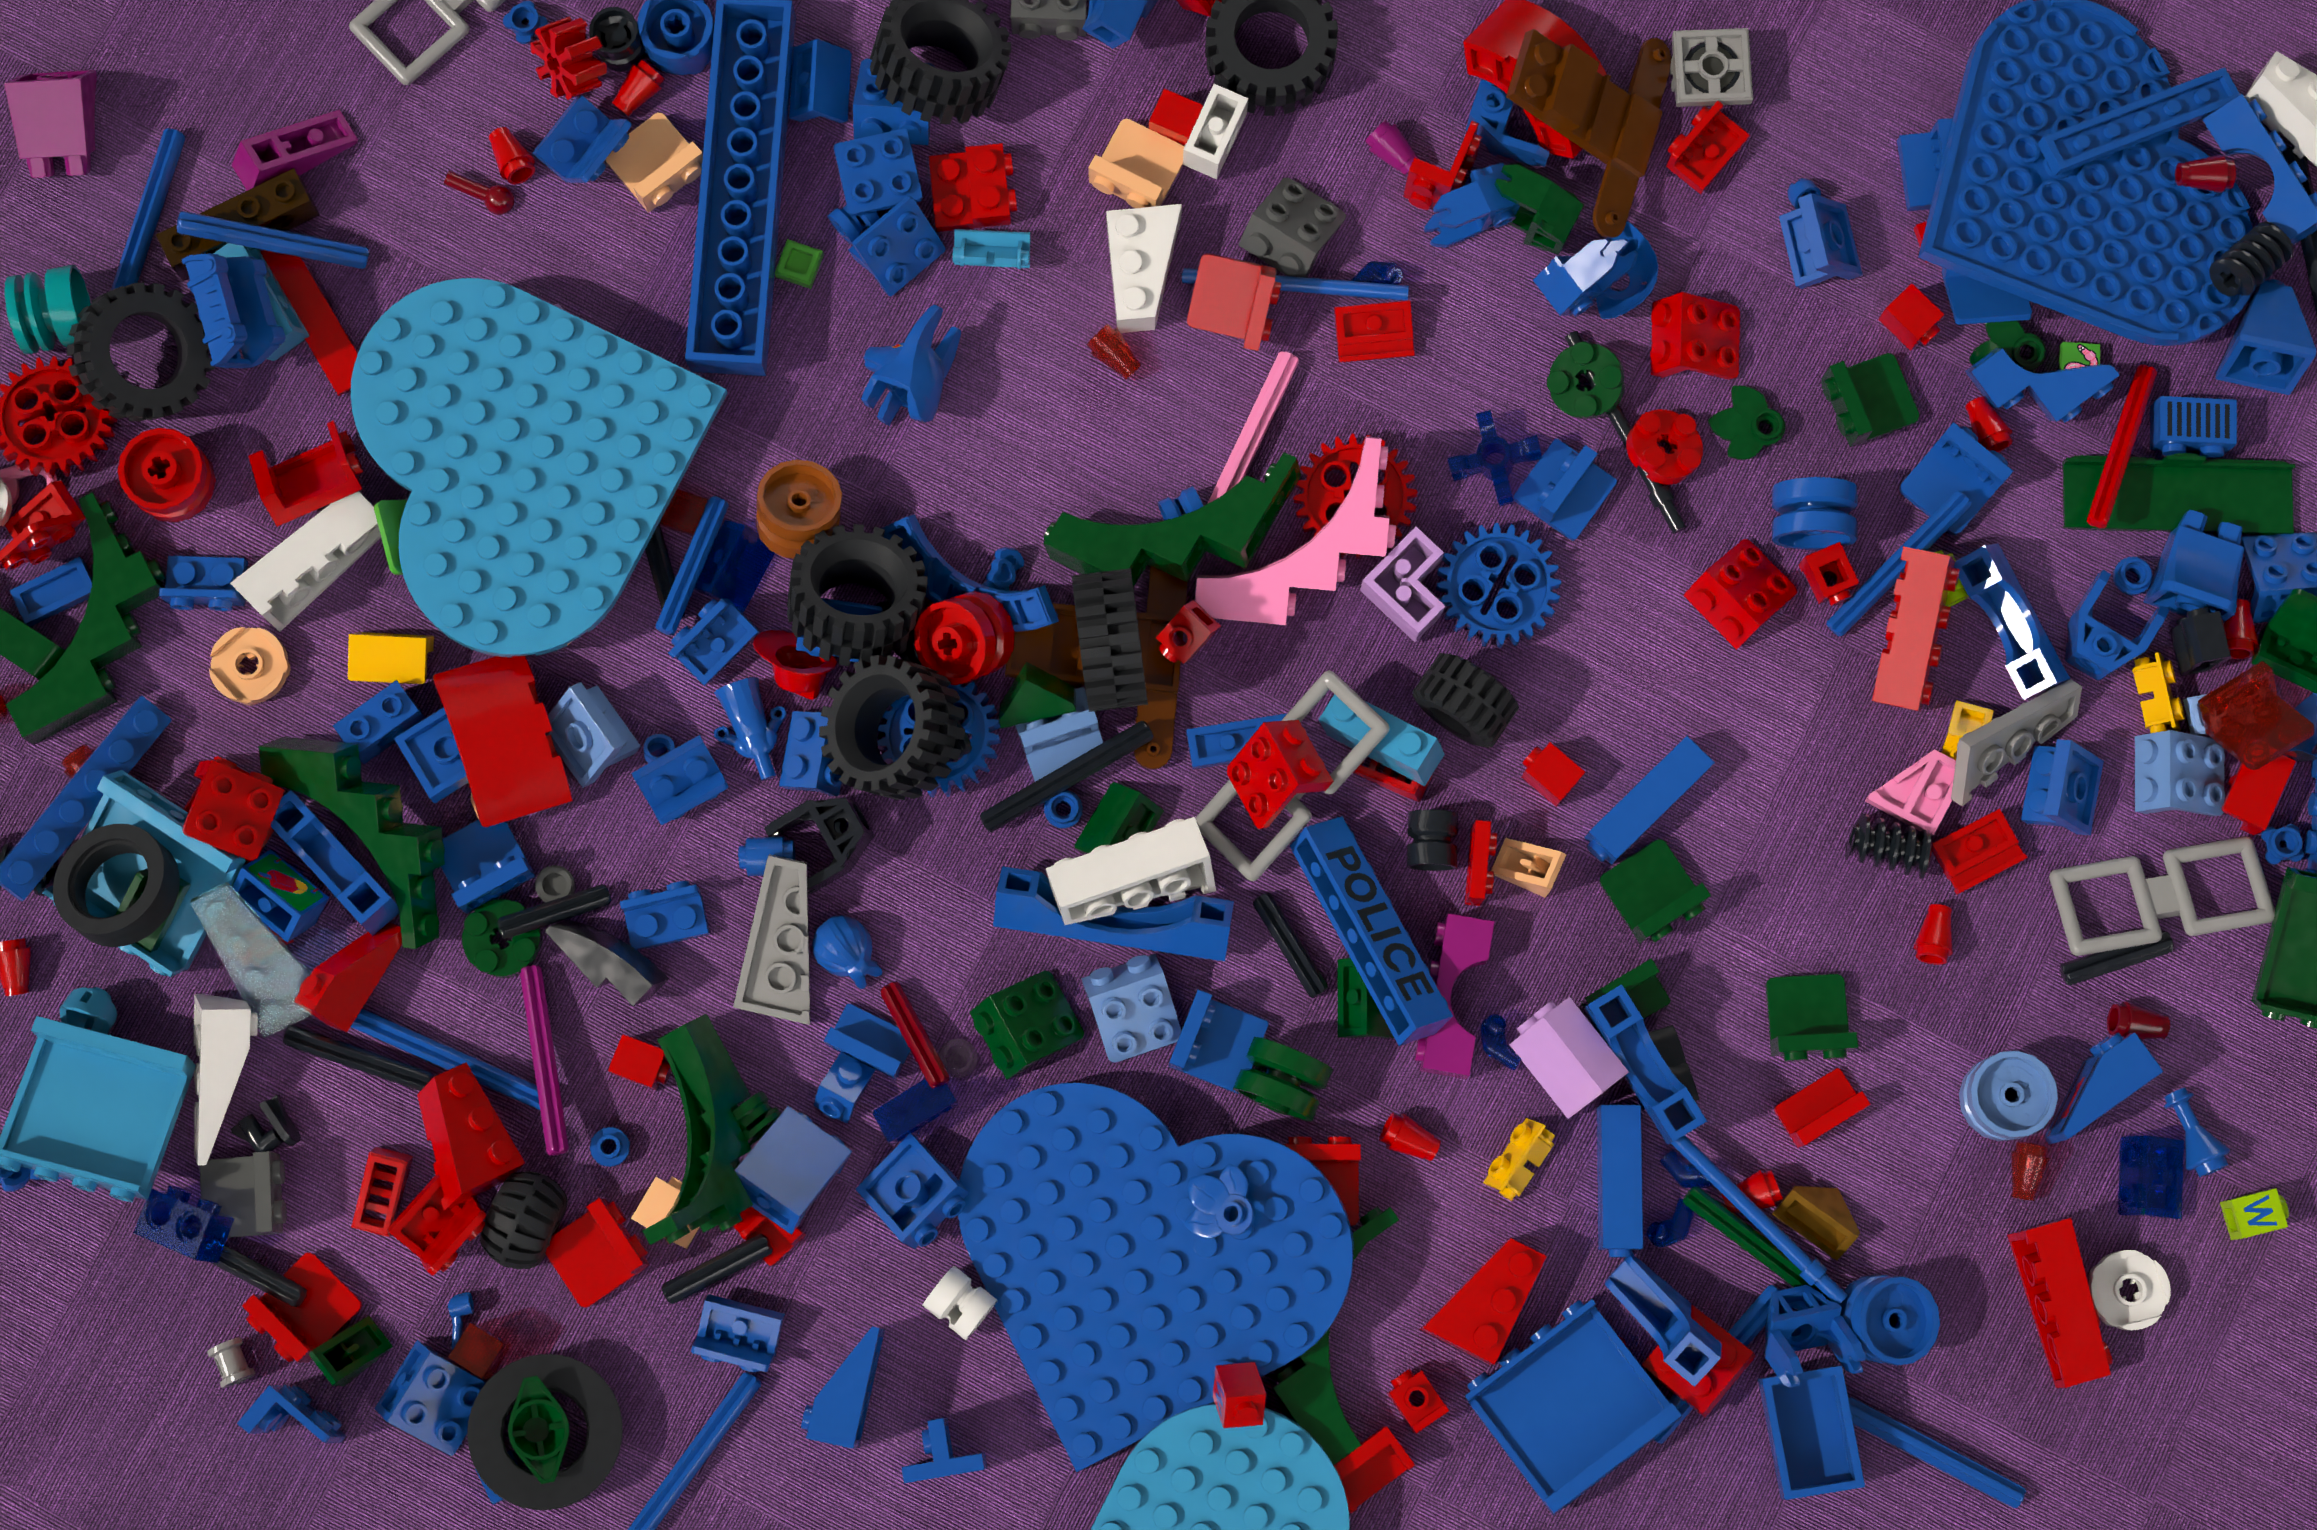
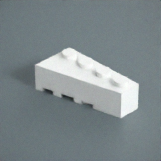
M359 491L330 503L329 506L310 519L230 584L279 632L282 631L381 538L374 506Z
M1195 817L1186 820H1173L1163 828L1149 833H1136L1123 842L1111 846H1098L1091 853L1077 858H1064L1057 861L1053 866L1046 868L1049 883L1065 925L1113 915L1117 910V906L1125 905V907L1133 908V910L1148 907L1149 902L1153 898L1168 895L1170 902L1185 899V891L1201 888L1203 894L1216 892L1210 855Z

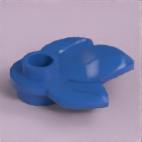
M1229 1163L1222 1171L1219 1179L1208 1175H1197L1189 1179L1188 1195L1192 1205L1197 1208L1185 1221V1226L1191 1233L1202 1238L1214 1239L1224 1232L1231 1235H1240L1251 1228L1255 1220V1210L1253 1204L1248 1199L1249 1181L1245 1173ZM1236 1207L1238 1217L1232 1222L1229 1218V1213L1232 1208Z

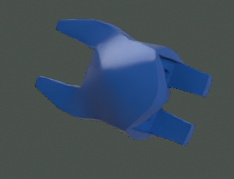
M932 305L919 318L904 343L885 347H869L865 352V367L875 373L871 376L861 400L864 405L874 409L887 388L889 393L880 407L877 418L890 426L901 406L908 408L911 419L925 423L932 421L937 413L942 397L943 382L954 361L962 333L959 328L952 326L935 350L931 348L933 335L943 313V309L937 305Z

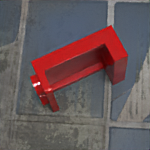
M334 420L327 423L332 438L331 441L279 464L271 466L263 450L248 456L260 498L277 527L362 490L358 474L363 472V468L355 454L356 447L347 430L340 432Z

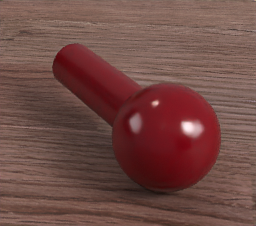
M450 170L446 175L444 185L484 201L486 208L493 214H506L514 206V195L504 185H494L489 188Z

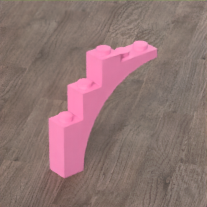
M1365 436L1360 466L1348 495L1332 519L1309 542L1285 558L1259 569L1230 575H1198L1195 602L1214 619L1286 625V617L1294 616L1296 593H1289V587L1336 591V583H1344L1346 559H1339V553L1386 557L1387 548H1394L1396 525H1389V516L1374 515L1375 508L1382 509L1384 498V485H1377L1379 469L1386 470L1388 447L1381 446L1382 439Z

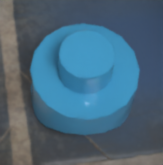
M97 987L74 989L60 1007L62 1023L85 1029L91 1028L92 1031L108 1034L118 1015L111 996L105 990Z

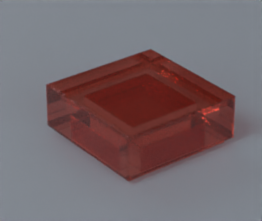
M677 489L659 524L693 536L708 499Z

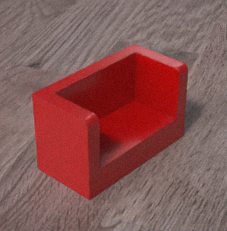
M1387 1426L1380 1428L1360 1443L1361 1446L1334 1464L1344 1486L1350 1514L1403 1472L1415 1466Z

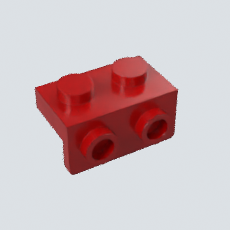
M1717 101L1711 109L1704 106L1691 122L1694 126L1692 131L1687 136L1681 133L1667 150L1671 156L1666 167L1700 195L1750 137L1746 131L1721 112L1724 105L1720 101Z

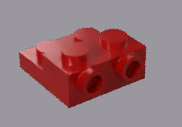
M1003 143L965 147V152L928 156L936 232L1011 225L1010 212L1017 211L1015 189H1007L1006 176H1013L1011 153L1003 152Z

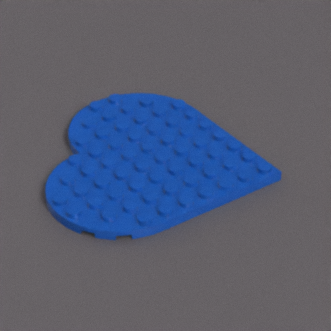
M2025 0L2008 8L2003 14L1992 21L1979 36L1970 52L1918 258L2140 343L2175 346L2193 343L2212 335L2230 322L2243 309L2251 294L2248 296L2239 294L2226 296L2221 294L2213 285L2209 273L2211 264L2253 229L2247 213L2250 206L2236 182L2231 189H2225L2222 193L2178 186L2176 184L2175 169L2178 163L2210 157L2192 144L2179 139V128L2055 176L2037 144L2043 136L2171 88L2167 78L2170 71L2155 47L2150 49L2136 34L2139 29L2111 9L2088 0Z
M1061 1083L1035 1089L1018 1097L998 1111L985 1124L970 1147L962 1167L959 1181L970 1192L964 1198L966 1202L965 1208L958 1215L964 1244L987 1292L998 1300L994 1307L1076 1472L1142 1439L1149 1431L1176 1413L1214 1402L1213 1388L1216 1365L1255 1362L1259 1375L1262 1377L1304 1354L1327 1333L1343 1307L1350 1289L1353 1276L1354 1242L1348 1215L1333 1185L1311 1161L1284 1144L1253 1135H1214L1180 1146L1166 1124L1151 1109L1127 1094L1113 1088L1087 1083ZM1229 1163L1235 1165L1245 1173L1249 1181L1248 1199L1253 1204L1255 1210L1253 1225L1247 1232L1240 1235H1231L1224 1232L1214 1239H1206L1194 1235L1185 1226L1186 1219L1197 1209L1192 1205L1188 1195L1189 1179L1197 1175H1208L1219 1179L1222 1171ZM1236 1207L1232 1208L1229 1213V1218L1232 1222L1238 1217Z

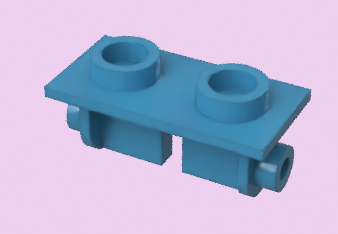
M955 229L954 265L963 267L970 265L1014 267L1017 269L1030 268V232Z

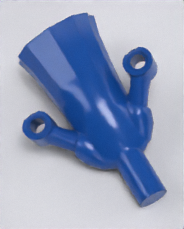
M758 677L738 680L717 689L714 694L720 701L736 735L730 734V731L722 726L715 729L714 737L720 743H726L735 747V750L740 755L754 759L762 781L775 777L776 773L769 753L777 742V731L781 723L787 718L785 709L781 706L773 708L770 712L772 719L767 723ZM781 711L782 715L780 717H776V712ZM724 731L725 736L719 737V733Z

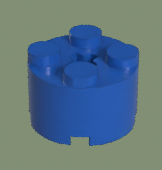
M647 0L643 4L639 12L637 24L645 52L652 64L669 74L687 75L701 73L711 61L715 22L704 0Z

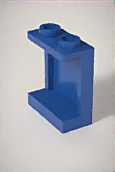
M787 1106L735 1169V1172L753 1203L751 1207L792 1235L800 1225L806 1211L837 1173L840 1174L844 1169L852 1150L846 1147L841 1139L834 1135H829L816 1126L807 1115L796 1112Z

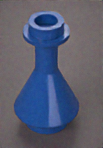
M2185 1087L2166 1095L2164 1099L2167 1104L2164 1105V1108H2174L2185 1130L2186 1169L2188 1171L2196 1170L2199 1178L2229 1165L2225 1156L2230 1153V1148L2199 1124L2188 1100L2194 1097V1094H2189Z

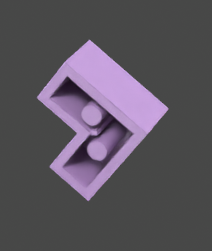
M1417 527L1362 580L1360 591L1414 642L1442 616L1445 605L1421 584L1440 564L1444 552Z

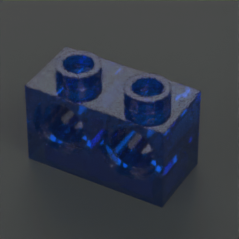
M169 1185L167 1191L152 1188L148 1200L144 1203L133 1233L193 1260L218 1263L235 1218L221 1213L222 1205L203 1198H199L198 1202L191 1200L192 1193L180 1187Z

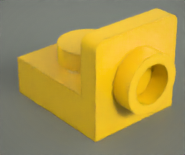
M1956 700L1941 753L1956 760L1959 739L1966 733L1973 732L1991 722L1994 710Z

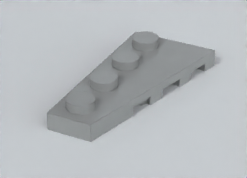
M2070 679L1961 737L1957 745L1951 799L1960 806H1964L1972 799L1970 792L1981 784L1987 788L1998 779L1996 771L2008 762L2016 765L2026 757L2027 752L2035 741L2043 744L2078 716L2082 686Z
M772 854L768 855L733 1008L810 1025L808 875L806 862Z

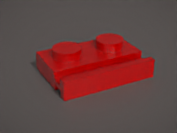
M1411 301L1334 307L1338 362L1415 356Z
M2000 808L1932 843V852L1947 879H1950L1955 888L1954 892L1956 895L2028 858L2019 847V841Z
M1475 820L1471 828L1464 905L1480 906L1485 899V894L1492 895L1494 871H1487L1488 856H1495L1497 833L1491 832V821Z

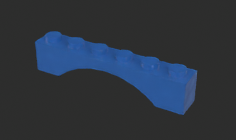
M1002 866L996 891L993 927L1225 961L1234 901L1195 895L1180 902L1159 907H1145L1133 910V908L1117 906V910L1113 915L1065 925L1048 877L1038 871Z

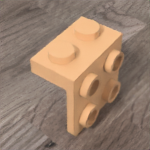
M655 113L629 133V139L625 145L616 153L612 151L605 161L649 213L656 207L665 204L675 192L701 175L703 153L693 141L689 144L663 113Z
M1123 119L1119 123L1102 157L1095 155L1088 167L1089 183L1105 194H1114L1126 200L1133 208L1161 206L1183 165V149L1185 146L1130 119Z

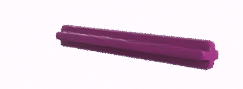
M538 965L526 966L521 969L520 978L546 1151L548 1155H561L568 1151L569 1145L542 968Z

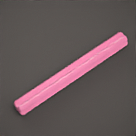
M1287 351L1278 353L1207 504L1228 492L1246 476L1299 364V359L1292 353Z

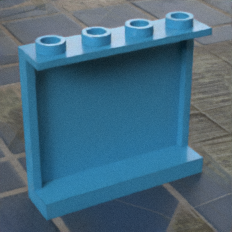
M120 770L104 775L97 787V790L102 792L103 796L81 837L92 830L111 824L137 826L148 832L169 850L178 865L180 878L191 884L158 950L150 953L136 943L119 947L122 951L137 955L148 962L149 967L154 972L172 977L189 969L246 860L187 837L183 833V825L188 812L125 771ZM135 853L116 855L99 866L90 878L85 893L86 906L90 915L100 918L115 916L136 873L148 868L142 855ZM53 886L45 888L42 894L52 899L54 903Z
M36 1016L31 1031L38 1038L0 1135V1167L13 1172H19L21 1167L35 1170L34 1176L51 1182H57L58 1177L73 1180L72 1186L88 1192H95L96 1187L111 1190L109 1194L111 1197L126 1202H133L134 1197L148 1200L196 1065L187 1055Z

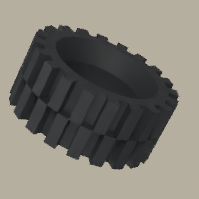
M891 0L889 8L886 7L872 48L870 60H872L870 65L871 75H877L875 85L879 91L888 89L886 99L892 105L897 101L902 102L901 111L908 115H911L913 110L922 113L920 120L930 122L932 116L939 117L940 124L950 125L953 117H956L959 123L969 122L971 113L978 118L984 114L986 107H991L995 100L1010 59L1011 42H1007L1009 32L1006 27L998 28L1001 18L996 12L987 15L985 12L988 5L981 0L976 4L968 0ZM917 46H935L945 49L956 55L965 64L968 71L951 72L935 68L917 58L909 49Z
M1216 0L1211 8V18L1207 20L1205 44L1207 70L1209 76L1215 75L1214 84L1247 97V112L1253 114L1255 113L1256 105L1265 107L1264 116H1275V107L1283 106L1284 114L1295 111V102L1298 100L1303 107L1311 103L1313 92L1315 91L1320 95L1326 86V78L1331 77L1334 68L1338 27L1337 20L1332 21L1333 9L1330 3L1327 2L1322 5V0H1222L1221 3ZM1262 12L1282 13L1294 19L1302 27L1307 37L1308 46L1303 55L1287 67L1279 69L1261 68L1250 63L1240 53L1235 42V35L1240 26L1250 17Z
M144 282L121 286L92 300L90 306L83 308L78 314L81 320L79 323L72 325L69 333L70 336L74 337V343L67 345V356H74L75 365L69 366L72 377L79 375L82 384L76 387L82 395L90 394L94 398L91 404L98 410L106 408L110 410L109 416L117 419L127 417L129 421L138 422L149 419L154 420L184 410V406L193 404L199 398L197 395L198 391L207 388L211 379L205 377L206 373L214 370L215 367H212L210 364L212 359H209L210 350L208 344L205 345L202 340L205 332L202 322L195 315L198 312V307L194 302L185 304L181 301L184 294L176 289L167 292L164 291L165 285L153 283L145 286ZM130 315H144L158 320L171 332L176 342L178 351L176 368L169 380L156 389H145L132 385L120 376L112 363L110 356L112 334L117 325Z
M854 524L853 532H845L844 526L840 525L833 527L832 536L828 537L823 530L815 534L814 544L807 540L801 546L800 555L796 553L792 563L787 617L788 622H793L792 632L796 638L804 635L803 646L811 652L817 646L820 648V658L829 661L832 655L840 657L839 665L849 666L850 659L870 662L871 656L880 655L887 658L888 655L891 656L892 650L900 656L906 651L907 642L913 644L915 626L924 609L927 576H924L925 566L923 561L916 562L917 552L912 546L903 550V539L894 534L888 540L884 538V529L875 527L873 534L865 533L864 525ZM858 583L870 586L882 593L889 600L891 607L878 614L853 615L832 608L821 599V596L834 586Z
M1131 568L1073 575L1075 612L1089 712L1148 705Z
M877 655L871 656L870 662L860 660L853 664L856 673L846 670L842 673L839 679L843 686L841 688L832 686L827 695L834 699L831 708L823 706L821 716L828 718L827 726H819V737L828 739V744L822 746L821 750L823 757L834 759L827 766L832 773L841 775L839 780L845 785L887 798L905 800V797L915 799L923 796L921 789L927 791L934 790L939 786L935 777L947 778L952 771L946 765L949 758L954 760L959 758L961 750L954 748L956 739L964 740L965 729L957 727V721L965 719L964 709L953 705L960 700L957 690L947 688L951 682L945 676L937 674L938 671L888 655L886 658ZM909 695L913 700L915 708L913 735L906 750L897 761L887 764L878 748L877 734L879 723L884 712L894 701Z

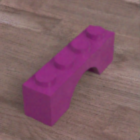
M1448 913L1444 923L1437 922L1434 945L1440 946L1438 961L1431 960L1429 973L1441 995L1447 1001L1448 1008L1453 1017L1436 1034L1417 1041L1415 1060L1421 1061L1420 1071L1462 1079H1467L1470 1075L1476 1037L1467 1032L1457 1022L1451 1008V991L1459 975L1470 968L1485 965L1488 961L1495 921Z

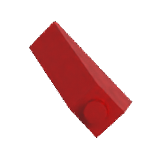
M387 923L374 936L366 932L315 967L310 976L302 982L300 992L293 1002L327 1025L348 1032L402 945L401 927Z

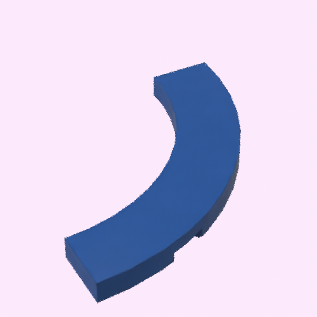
M915 514L881 528L885 530L884 538L890 540L895 534L903 539V550L912 546L917 552L916 562L922 560L925 566L924 576H927L926 597L933 603L947 600L960 594L977 591L991 595L1003 605L1011 617L1015 632L1038 629L1059 622L1045 585L1030 590L1005 591L990 588L970 580L955 570L940 556L921 529Z

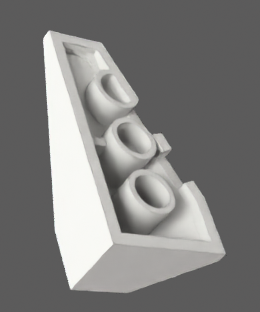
M194 994V1046H196V1055L200 1056V1063H196L194 1071L195 1093L199 1095V1102H195L194 1156L198 1165H206L249 1052L250 1036H257L258 1030L257 1013H251V1008L247 1001L207 994Z

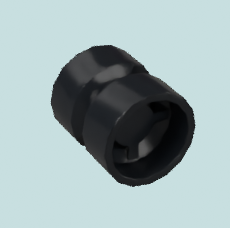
M608 7L599 11L593 17L589 27L590 38L598 37L602 48L596 51L602 62H605L609 69L618 72L630 71L633 64L637 66L644 59L646 52L639 35L638 24L630 12L619 7Z
M1431 809L1408 812L1407 835L1412 837L1414 841L1407 845V868L1422 871H1449L1457 869L1458 846L1451 842V838L1458 835V813Z

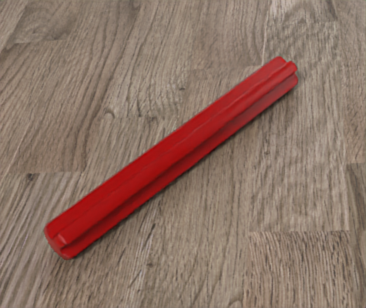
M2141 364L2135 371L2087 517V523L2090 526L2103 529L2109 522L2157 375L2154 367Z

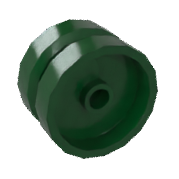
M1254 1037L1246 1057L1250 1063L1266 1071V1073L1250 1068L1241 1069L1233 1090L1269 1110L1312 1122L1320 1102L1315 1095L1300 1086L1314 1090L1325 1089L1333 1069L1327 1064L1288 1046L1264 1038Z

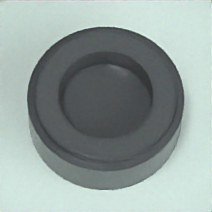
M552 865L544 868L538 874L535 881V890L537 895L546 903L575 893L576 882L573 875L566 868Z

